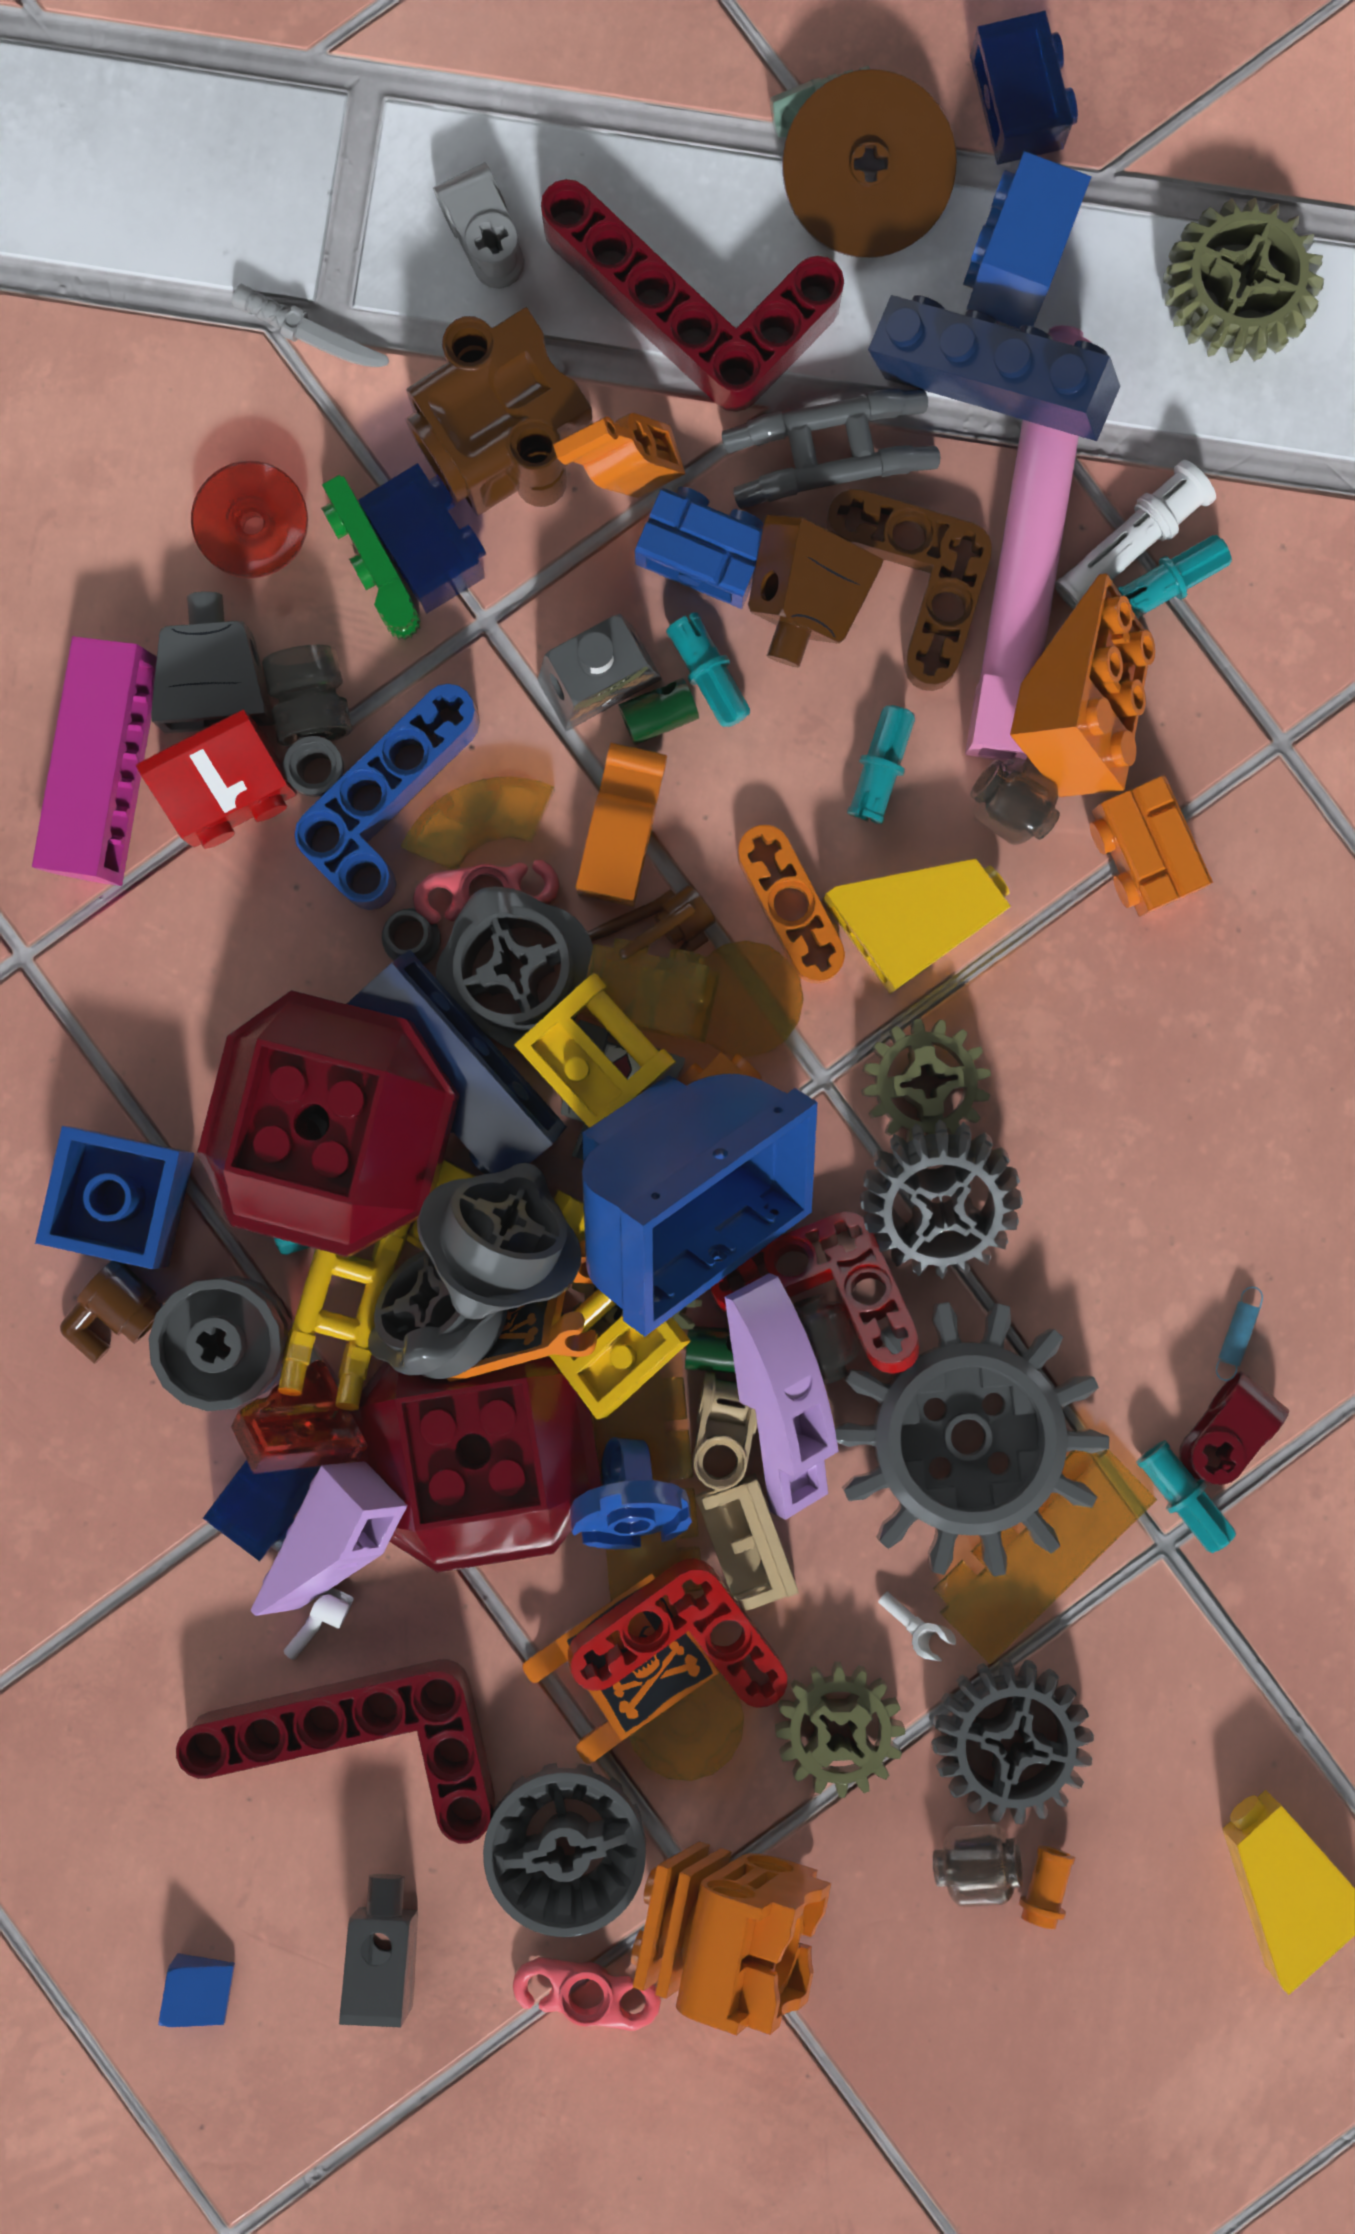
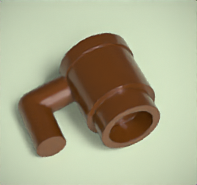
M110 1261L79 1294L77 1298L78 1303L61 1322L60 1332L81 1353L96 1364L111 1348L108 1343L89 1327L96 1317L117 1335L122 1333L135 1344L151 1330L156 1313L163 1305L155 1298L157 1293L127 1267L126 1263Z

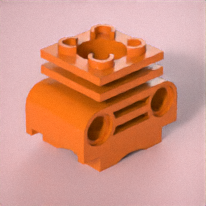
M699 1841L658 1864L657 1867L651 1870L647 1878L643 1895L644 1903L649 1905L644 1931L639 1930L631 1953V1962L637 1965L633 1988L645 1991L657 1982L656 1996L667 1999L679 1990L676 2009L683 2016L736 2036L746 2027L771 2035L780 2027L784 2014L797 2011L808 2002L814 1973L811 1953L812 1946L800 1943V1937L802 1935L812 1937L815 1934L820 1920L826 1913L831 1883L817 1879V1869L779 1857L748 1853L730 1862L732 1851L720 1848L708 1855L710 1844Z

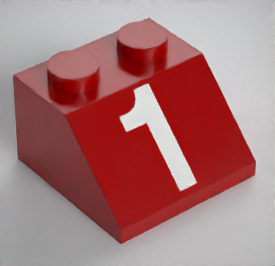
M244 709L135 764L143 780L181 839L194 848L202 845L204 849H208L226 842L235 835L234 827L253 817L256 822H262L277 816L287 808L285 801L297 795L294 788L288 782L284 769L267 735Z

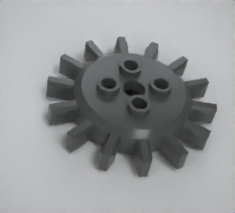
M949 1302L934 1304L932 1322L938 1334V1347L919 1354L915 1363L904 1372L897 1373L889 1384L878 1381L869 1372L849 1369L844 1378L856 1393L876 1399L879 1405L874 1424L859 1425L846 1422L834 1426L837 1443L848 1447L857 1445L874 1446L878 1466L870 1472L853 1476L842 1486V1489L848 1501L864 1500L876 1491L889 1488L900 1502L894 1513L882 1522L876 1536L879 1542L889 1549L900 1542L913 1522L920 1519L928 1525L935 1527L934 1539L928 1551L929 1568L932 1572L945 1575L953 1561L954 1544L959 1534L979 1535L982 1560L987 1569L994 1577L1005 1575L1007 1554L1002 1545L1001 1531L1021 1522L1026 1527L1035 1544L1049 1553H1053L1060 1547L1055 1529L1042 1518L1038 1511L1052 1492L1058 1493L1076 1506L1093 1507L1097 1496L1084 1483L1066 1478L1062 1474L1068 1451L1078 1450L1096 1453L1109 1449V1436L1092 1429L1068 1431L1062 1409L1072 1402L1087 1399L1099 1387L1093 1376L1085 1375L1071 1377L1063 1384L1052 1388L1040 1373L1042 1366L1047 1360L1057 1353L1063 1340V1336L1055 1329H1047L1036 1336L1028 1351L1021 1357L1004 1349L1005 1336L1011 1324L1010 1306L993 1304L986 1316L983 1339L980 1343L961 1342L957 1328V1315ZM888 1325L881 1331L885 1347L891 1353L897 1354L902 1351L901 1341L904 1338L897 1339ZM989 1393L999 1394L1003 1401L1002 1409L995 1415L986 1414L982 1407V1401ZM931 1398L941 1399L945 1406L944 1414L937 1420H930L924 1414V1404ZM962 1420H975L983 1429V1443L975 1452L968 1454L960 1453L952 1444V1430ZM995 1452H1004L1008 1458L1006 1470L999 1474L992 1473L988 1468L989 1457ZM936 1457H945L950 1463L948 1475L941 1479L932 1477L929 1472V1465Z

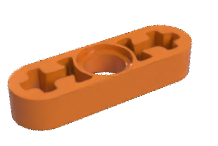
M771 825L752 827L740 840L737 853L739 865L795 973L801 979L810 983L827 982L835 977L843 966L845 959L844 946L787 836L780 829ZM760 838L766 846L776 843L779 847V850L773 857L779 874L783 873L787 867H790L795 875L777 880L767 891L763 889L760 881L770 880L771 875L766 865L762 861L752 863L748 857L755 849L753 841ZM788 888L797 889L802 892L808 903L805 915L794 921L781 918L774 908V898L776 895ZM814 918L818 919L822 927L812 929L811 931L816 945L819 948L829 945L833 951V954L827 959L829 969L822 972L816 964L806 967L803 963L802 958L809 952L803 936L798 937L793 943L787 935L789 932L802 930Z

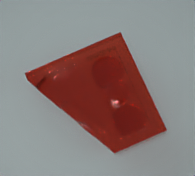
M315 1360L308 1365L300 1396H289L278 1391V1384L272 1388L268 1397L257 1398L240 1409L231 1425L253 1473L360 1461L368 1447L350 1410L340 1409L335 1406L338 1387L324 1360Z

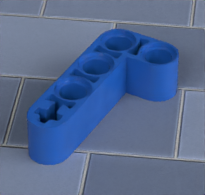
M443 684L430 690L317 800L296 824L294 835L296 845L300 851L347 899L359 908L374 910L385 906L394 896L397 885L395 874L389 865L368 842L441 772L478 733L480 721L475 704L468 692L458 685ZM446 707L452 712L459 710L463 720L456 726L450 721L443 723L439 714L441 710ZM423 726H427L431 735L435 733L440 743L436 748L433 747L425 732L420 730ZM413 744L424 749L423 760L417 767L403 770L395 766L396 754L402 747ZM367 785L380 787L382 791L381 801L375 808L369 811H360L354 808V796L360 788ZM323 826H336L340 834L337 845L328 852L314 851L312 839L315 832ZM368 866L378 868L381 880L377 889L364 895L355 893L352 883L357 871Z

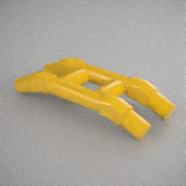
M410 1224L401 1227L376 1242L371 1257L373 1258L372 1261L356 1256L345 1257L315 1249L293 1326L289 1330L282 1358L283 1367L278 1387L280 1393L289 1396H300L302 1394L306 1369L310 1363L316 1332L349 1341L348 1344L346 1343L338 1376L340 1381L335 1406L343 1410L353 1411L359 1409L363 1382L367 1377L369 1361L372 1355L368 1348V1338L370 1332L375 1328V1306L384 1285L394 1272L395 1265H398ZM332 1275L365 1284L356 1318L322 1309Z

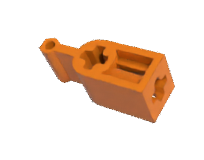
M629 413L614 422L610 417L606 416L553 444L557 459L564 465H568L571 462L584 466L590 479L597 486L636 498L686 474L670 425L637 413Z
M610 742L601 786L596 798L577 879L576 890L578 895L630 907L635 906L667 763V755Z

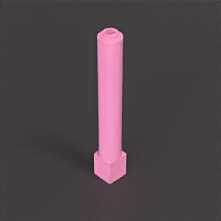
M1054 326L1048 332L1053 340L1065 344L1074 345L1076 341L1092 343L1083 337L1084 334L1080 329L1072 326ZM1022 420L981 676L975 690L965 755L1022 764L1027 756L1010 736L1020 685L1045 648L1079 439L1077 435Z

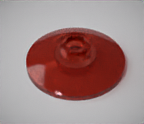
M240 461L218 469L201 485L192 505L191 528L200 551L216 568L236 577L259 578L281 570L299 553L308 531V509L299 487L285 472L264 462ZM254 517L261 518L264 524L260 532L253 535L244 532L245 523L249 519Z

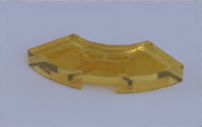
M493 777L465 784L450 791L429 806L407 832L401 848L449 870H455L461 866L469 853L489 841L513 838L532 843L555 792V787L541 781L521 777Z

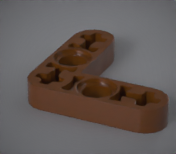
M858 489L841 492L834 498L829 507L827 516L828 531L884 560L930 573L905 656L904 670L909 681L921 690L935 691L943 688L951 681L961 659L991 558L992 543L989 535L982 527L972 522ZM851 507H858L862 509L861 519L878 525L880 513L889 515L883 529L882 542L873 540L877 527L859 524L856 532L844 529L846 521L844 518L837 516L838 513L847 515ZM905 521L918 524L925 534L924 544L914 550H905L899 547L892 535L894 527ZM962 539L972 542L971 552L979 555V558L971 557L961 580L950 578L957 560V552L949 549V546L958 547ZM939 572H942L947 577L940 578ZM967 581H972V582H973V586L970 587V586H969L967 583H965V582H967ZM944 592L957 595L964 606L963 616L952 622L942 621L933 613V598ZM926 627L933 633H923L922 629ZM934 634L956 636V642L945 637L939 653V661L947 664V669L937 668L933 676L923 673L924 663L916 660V656H926L931 647Z

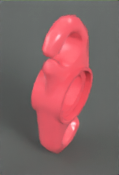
M542 859L535 860L532 869L542 876L545 886L539 895L532 897L549 905L558 894L560 887L558 874L552 865ZM522 862L510 867L480 864L474 867L429 874L416 886L413 895L414 908L431 925L437 924L441 919V915L431 908L428 903V897L434 888H445L452 896V902L445 912V918L451 922L456 921L460 911L470 898L469 889L475 879L481 876H492L498 879L503 887L522 891L521 881L526 875L528 867Z
M538 1957L521 1965L514 1975L512 1986L514 1996L524 2009H530L535 2003L533 1996L528 1991V1981L532 1976L542 1974L550 1979L552 1988L550 1993L539 2001V2009L543 2012H561L569 2021L580 2026L597 2025L636 2031L652 2023L660 2009L661 1999L655 1995L656 1986L653 1984L645 1991L640 1990L646 2000L645 2007L641 2012L632 2014L624 2010L621 2000L623 1995L633 1988L634 1979L630 1976L615 1977L610 1975L605 1968L592 1962L576 1963ZM590 1979L597 1982L604 1993L602 2001L597 2006L589 2009H584L574 2004L569 1991L577 1981Z

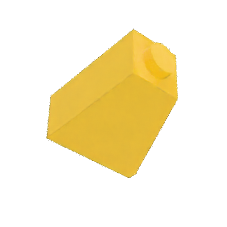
M977 859L835 886L826 893L822 900L889 994H892L1011 907L1005 899L1010 892L1003 878L992 866L989 865L983 868Z
M1264 1790L1258 1797L1252 1795L1242 1800L1230 1814L1231 1821L1222 1830L1264 1965L1282 1989L1290 1995L1355 1936V1888L1283 1806L1267 1790Z

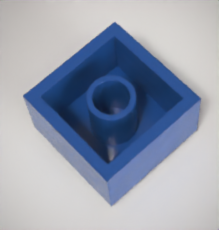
M1025 151L1016 173L1004 170L991 205L992 208L986 224L983 225L963 282V285L973 288L966 310L985 313L996 321L1017 329L1022 325L1034 326L1092 176Z
M62 1126L35 1244L149 1269L169 1267L195 1153L84 1128Z

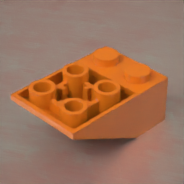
M1107 573L1097 576L1024 678L1019 689L1010 736L1059 797L1125 790L1129 766H1132L1136 759V742L1134 738L1138 717L1143 714L1146 706L1144 685L1148 665H1151L1155 658V643L1151 632L1144 629L1132 611L1128 598L1121 595Z

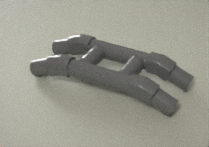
M879 390L866 393L865 396L782 413L777 411L749 419L747 423L722 431V441L729 454L754 445L760 446L772 441L782 440L788 436L795 469L791 467L759 476L757 480L734 487V497L738 507L745 509L766 501L772 502L794 496L799 492L876 476L886 477L908 474L911 471L937 469L941 457L936 446H893L879 449L878 452H875L868 419L874 421L896 418L899 415L923 414L928 408L927 393L924 390ZM845 424L852 457L818 464L811 431Z

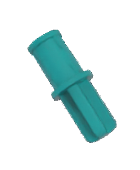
M1212 535L1172 559L1168 556H1163L1159 559L1158 567L1117 589L1122 596L1128 598L1132 611L1139 619L1142 615L1174 597L1180 600L1186 598L1189 588L1228 567L1232 562V556L1225 541L1217 535Z
M690 613L688 616L689 622L685 615L672 623L667 628L666 633L671 638L690 672L687 678L691 685H698L721 726H734L750 714V707L727 668L731 661L727 655L719 653L701 621L699 613Z
M896 705L885 706L882 709L868 754L861 755L859 762L864 766L851 805L847 810L849 815L867 822L870 818L872 823L883 824L884 814L896 777L903 776L905 769L900 765L915 722V714L908 709Z
M1166 1440L1153 1446L1136 1461L1137 1465L1145 1471L1169 1502L1166 1506L1169 1513L1176 1512L1206 1551L1210 1553L1217 1552L1236 1536L1235 1529L1204 1491L1207 1487L1205 1481L1195 1480L1170 1449V1445Z

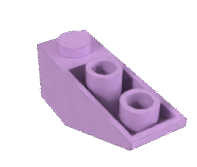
M365 1461L321 1465L318 1473L310 1483L309 1491L294 1522L287 1530L286 1538L271 1569L264 1577L263 1585L250 1611L255 1616L300 1609L381 1556L408 1505Z

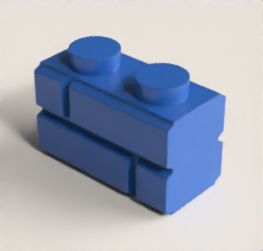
M681 486L677 488L675 493L662 487L636 545L635 565L742 609L752 587L763 531V522L756 516L742 510L733 509L730 515L710 508L708 507L709 499L691 488Z

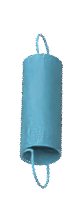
M1248 1287L1243 1291L1241 1302L1238 1301L1234 1311L1233 1319L1218 1357L1223 1360H1219L1216 1366V1374L1221 1380H1231L1237 1373V1366H1240L1263 1301V1294L1257 1287ZM1256 1288L1260 1291L1262 1299L1259 1307L1242 1302V1296L1247 1289ZM1220 1361L1236 1366L1235 1374L1230 1379H1222L1218 1375L1217 1368Z

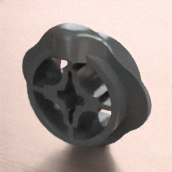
M498 886L485 887L475 892L460 911L448 943L439 957L436 979L487 1037L496 1040L505 1047L519 1051L514 1044L585 979L595 973V950L590 936L583 925L565 910L545 904L519 890ZM519 927L536 929L552 937L557 944L543 948L541 944L531 947L519 946L510 929ZM492 938L494 945L493 956L488 963L476 968L477 975L472 976L476 956L483 945ZM508 948L524 965L520 968L522 976L520 982L524 992L508 976L511 972L510 962H512ZM561 963L559 979L554 990L540 1004L537 994L538 984L543 977L555 972L554 966ZM485 992H489L492 996L499 993H510L519 1004L522 1013L501 1014L493 1012L480 1005L476 996Z
M520 1163L500 1172L446 1182L435 1188L426 1197L418 1215L417 1230L421 1244L430 1256L437 1273L448 1289L453 1307L465 1318L473 1320L482 1319L498 1311L553 1299L564 1293L571 1286L581 1265V1247L578 1238L550 1194L544 1174L532 1164Z
M423 1250L404 1262L384 1285L375 1306V1328L369 1334L368 1348L374 1357L386 1361L402 1374L422 1375L431 1379L450 1378L469 1370L489 1353L504 1329L508 1309L475 1320L460 1315L453 1307L448 1289L437 1273L430 1256Z

